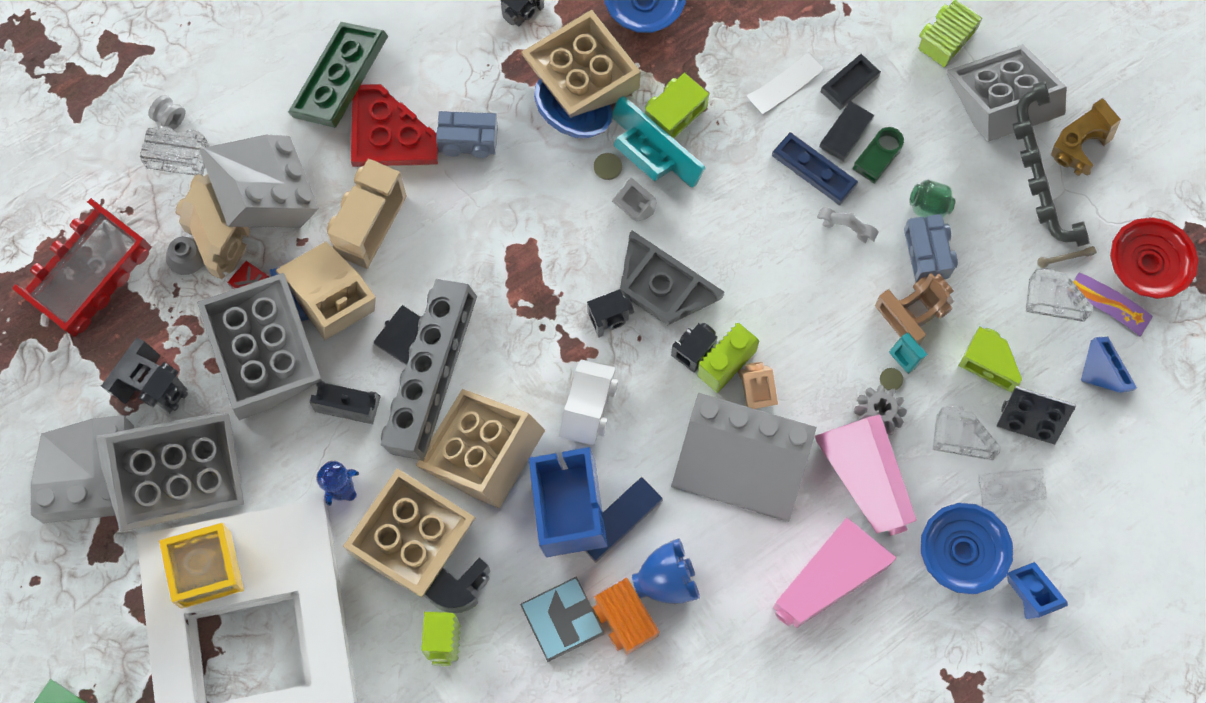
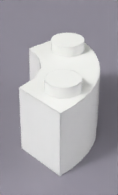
M580 360L575 370L571 391L564 409L559 437L594 446L598 435L604 436L608 419L603 417L609 396L615 397L618 380L613 379L616 368Z

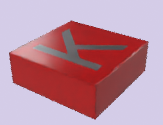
M246 260L227 283L231 288L236 289L269 278V276Z

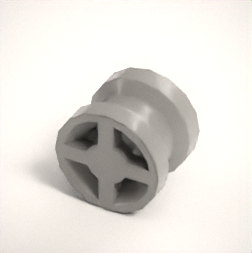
M162 95L152 103L148 116L155 122H161V126L166 131H172L182 123L186 111L181 105L173 104V100L169 96Z

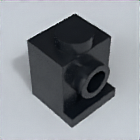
M500 0L503 18L509 24H516L518 27L525 20H530L535 14L536 9L541 11L544 8V0Z
M620 289L587 301V313L598 338L604 336V329H617L629 320V315L634 314L631 300L629 297L624 298Z
M698 323L693 330L688 328L683 333L679 343L675 341L672 345L671 356L695 373L699 367V361H703V357H707V353H711V349L715 348L718 336L715 335L716 332L708 324Z

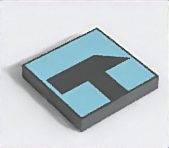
M577 576L520 604L547 662L604 635V631Z

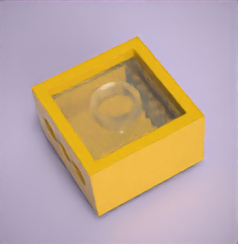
M223 523L159 540L171 601L179 608H187L244 591L232 534Z

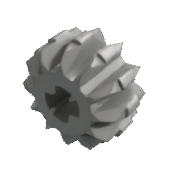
M879 385L877 391L869 387L865 391L866 396L859 395L857 398L859 405L855 406L854 413L860 416L857 419L859 421L867 417L879 415V410L875 411L876 407L882 408L881 412L885 411L884 416L881 415L886 432L889 435H893L895 427L901 428L904 423L901 417L906 415L907 409L900 407L904 399L903 397L896 399L893 397L896 392L895 388L891 389L889 393H885L883 385Z

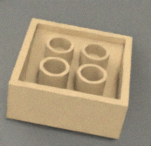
M590 10L521 52L522 56L569 117L616 103L620 97H626L640 88L641 71L593 10Z
M462 389L432 437L425 460H418L416 466L466 494L500 509L544 434L545 429L528 412Z
M397 468L343 547L349 555L423 598L476 518Z

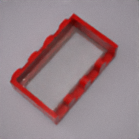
M92 198L87 201L94 208L92 213L84 222L78 218L72 220L70 227L75 232L64 245L58 240L52 243L50 250L55 255L45 267L39 263L31 267L30 272L36 277L25 290L17 284L12 287L15 292L73 337H76L78 333H82L88 328L91 323L90 319L98 310H102L107 306L110 296L118 287H122L128 281L132 270L147 259L152 248L144 238Z

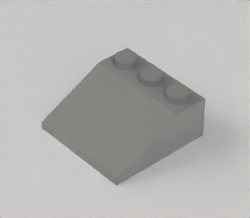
M1024 45L947 70V75L974 127L988 142L1014 133L1012 124L1018 122L1016 112L1018 102L1024 94L1034 90V83L1045 80L1051 103L1039 106L1037 101L1031 103L1028 113L1033 126L1063 116L1066 113L1067 87Z

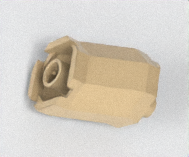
M197 174L191 181L190 190L186 197L178 202L175 213L180 216L179 223L183 230L193 235L204 264L210 274L223 279L225 277L223 272L232 273L244 255L247 244L242 243L243 235L249 237L250 229L249 227L227 226L209 175L202 176Z

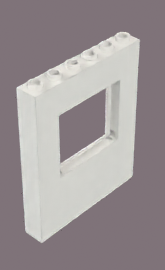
M323 498L136 535L155 703H207L197 625L198 618L294 599L306 685L219 703H358L329 508ZM223 523L232 534L244 591L187 608H179L171 601L159 540Z

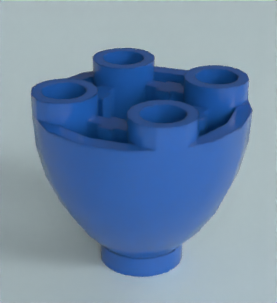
M680 538L657 548L648 556L639 572L632 574L633 584L640 599L649 597L655 601L670 604L687 603L700 599L695 581L690 579V577L695 576V571L690 558L683 559L685 551Z

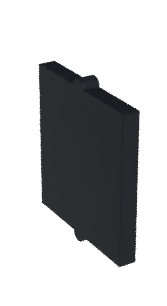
M402 305L390 321H385V327L373 341V344L407 366L409 349L416 340L419 331L418 322L421 316ZM441 337L435 339L432 344L437 343Z

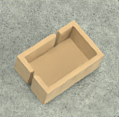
M369 158L364 167H360L357 170L354 178L356 186L353 185L351 191H347L341 200L340 211L337 216H333L327 226V234L333 244V248L345 260L366 269L369 268L407 197L400 171Z

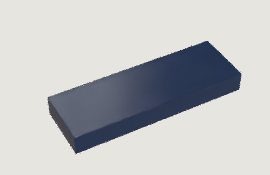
M791 132L772 152V156L839 206L858 184L855 178Z
M643 477L639 478L601 515L604 520L607 547L587 550L585 552L596 563L663 501V498Z

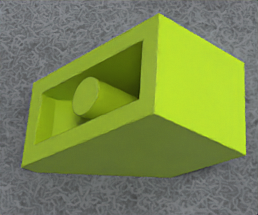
M979 326L958 366L1012 393L1015 386H1019L1022 377L1008 341L1002 338L997 331L990 328L984 329Z

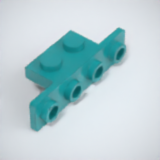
M625 96L620 97L612 112V119L623 127L626 132L616 138L613 146L654 182L670 171H673L691 188L696 186L705 170V166Z

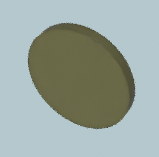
M603 153L595 159L594 171L601 179L611 180L621 173L622 162L615 154Z

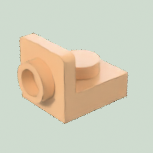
M763 362L746 364L745 369L738 370V375L742 379L746 407L757 409L778 405L772 368L763 366Z

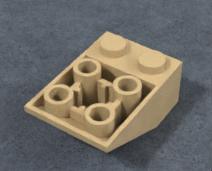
M327 241L276 269L277 274H285L291 294L324 341L375 311L376 297L359 273Z

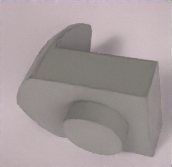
M630 178L612 200L615 205L635 221L649 218L654 214L656 208V198L633 178Z

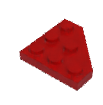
M360 85L352 99V167L364 166L368 158L385 166L437 165V133L432 128L423 124L417 118V115L402 102H398L390 95L383 85Z

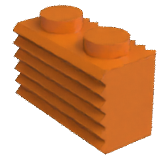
M624 578L622 581L594 596L596 605L592 609L600 623L607 622L611 628L612 633L608 634L617 651L623 649L624 653L628 655L659 636L658 628L628 578Z

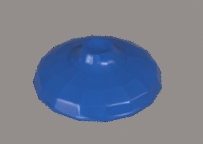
M604 0L610 16L622 27L637 33H654L669 27L680 17L686 0Z
M539 79L536 83L534 98L537 109L545 121L559 132L574 138H591L604 133L612 123V109L610 105L569 117L542 80Z
M956 503L941 508L927 521L921 535V556L927 571L940 585L956 593L978 594L993 589L1007 576L1013 562V542L1006 525L992 511L977 504Z

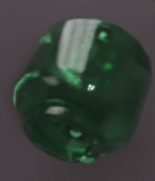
M926 179L914 186L910 194L909 203L914 213L918 216L927 217L941 214L944 218L946 214L952 213L956 200L952 197L951 187Z

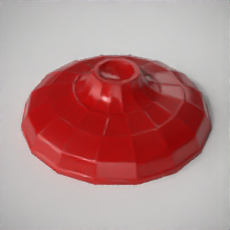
M1154 217L1133 220L1121 227L1112 241L1110 252L1113 270L1125 287L1141 296L1154 299L1174 297L1187 289L1197 275L1199 259L1194 243L1184 230L1167 220Z

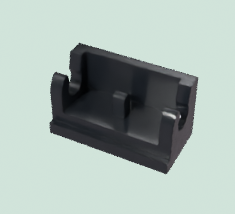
M320 381L316 384L317 394L311 395L309 401L315 412L368 424L374 423L381 398L377 392H365L328 384L325 381Z

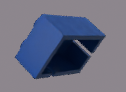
M590 447L562 452L563 459L568 467L563 470L556 453L529 458L539 547L546 558L607 547L604 520L601 516L603 512L596 461Z

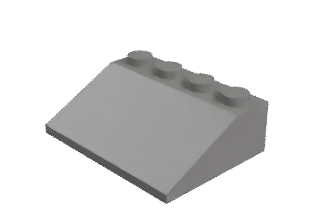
M284 273L197 302L232 410L238 420L268 411L322 381Z
M698 393L671 487L789 522L817 427Z
M211 413L96 436L101 468L121 532L244 504L228 413Z

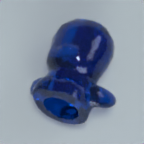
M328 461L319 469L316 480L319 487L325 491L324 500L328 506L332 505V499L337 501H353L356 498L357 494L354 490L352 477L359 475L357 470H347L338 461Z

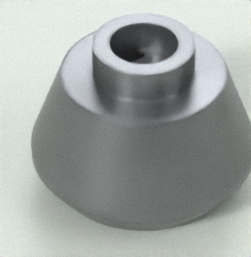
M182 236L175 238L169 244L166 252V262L173 272L180 275H189L195 273L203 266L204 261L194 238Z

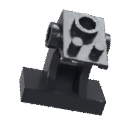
M139 338L134 340L101 385L104 390L124 404L137 391L141 393L138 397L141 401L153 408L157 404L169 414L172 411H176L179 408L178 402L180 399H185L188 395V392H186L188 389L177 377L179 372L167 363L163 362L161 366L156 364L161 355Z

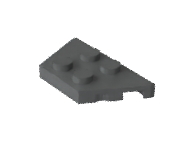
M633 230L629 233L620 290L623 296L629 297L633 303L668 326L723 298L725 293L723 290Z

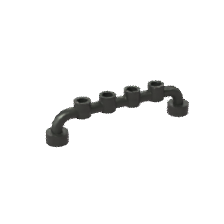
M1045 80L1034 83V90L1024 94L1019 100L1016 108L1018 122L1012 125L1016 139L1024 140L1026 150L1020 151L1024 168L1031 167L1034 178L1028 179L1032 196L1039 195L1041 206L1036 207L1040 224H1047L1049 232L1058 241L1065 243L1076 242L1078 247L1090 244L1084 221L1072 224V231H1065L1059 225L1049 183L1043 168L1041 154L1035 139L1033 125L1028 113L1031 103L1037 101L1038 105L1042 106L1051 103Z

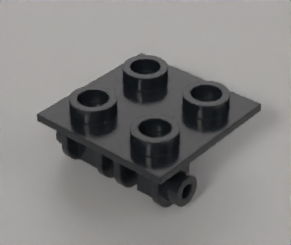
M1015 386L1009 400H1004L1002 404V414L996 426L1055 445L1074 412L1076 404Z

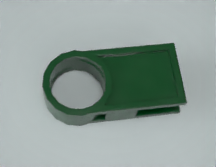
M894 127L882 128L855 161L852 169L875 184L900 153L904 144L903 134ZM883 136H891L897 140L899 147L893 150L885 149L880 145L879 139Z

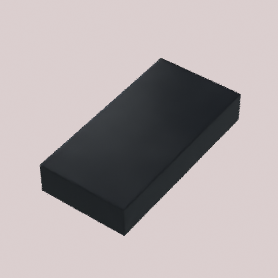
M860 54L823 85L820 92L841 110L880 76L881 71L865 56Z
M850 101L823 138L819 147L844 161L872 122L874 114Z

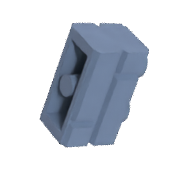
M439 111L436 138L438 151L450 157L459 156L460 153L472 154L477 158H485L489 154L496 155L497 114Z
M941 214L910 218L904 227V233L915 282L925 276L928 277L930 273L934 277L940 273L944 279L950 278L958 265L957 254L954 250H950L948 242L951 241L950 225L944 224Z

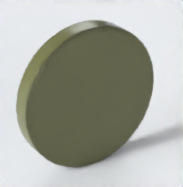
M887 368L880 375V384L886 390L890 391L894 388L897 390L903 383L902 373L895 368Z

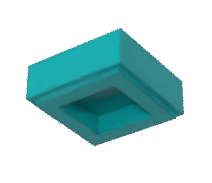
M908 332L901 336L889 351L891 356L908 374L915 370L928 355Z

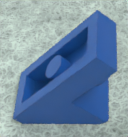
M1035 562L1007 573L1008 583L1023 601L1026 619L1039 618L1068 606V601Z

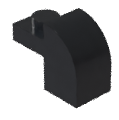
M479 557L459 580L442 568L424 596L434 606L444 612L462 613L468 611L478 604L477 598L471 592L474 589L477 592L481 590L490 579L488 576L491 572L489 565Z

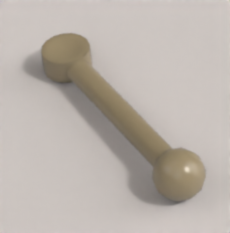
M1091 246L1081 251L1056 257H1040L1037 260V265L1040 268H1046L1048 264L1081 256H1092L1097 251L1094 246Z

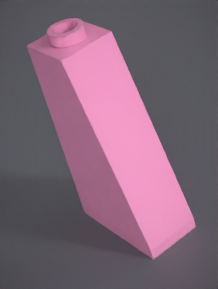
M880 414L815 435L816 442L877 534L888 531L890 536L907 531V524L917 521Z
M846 518L773 606L777 611L775 615L787 626L793 624L798 628L885 571L896 557L850 519Z

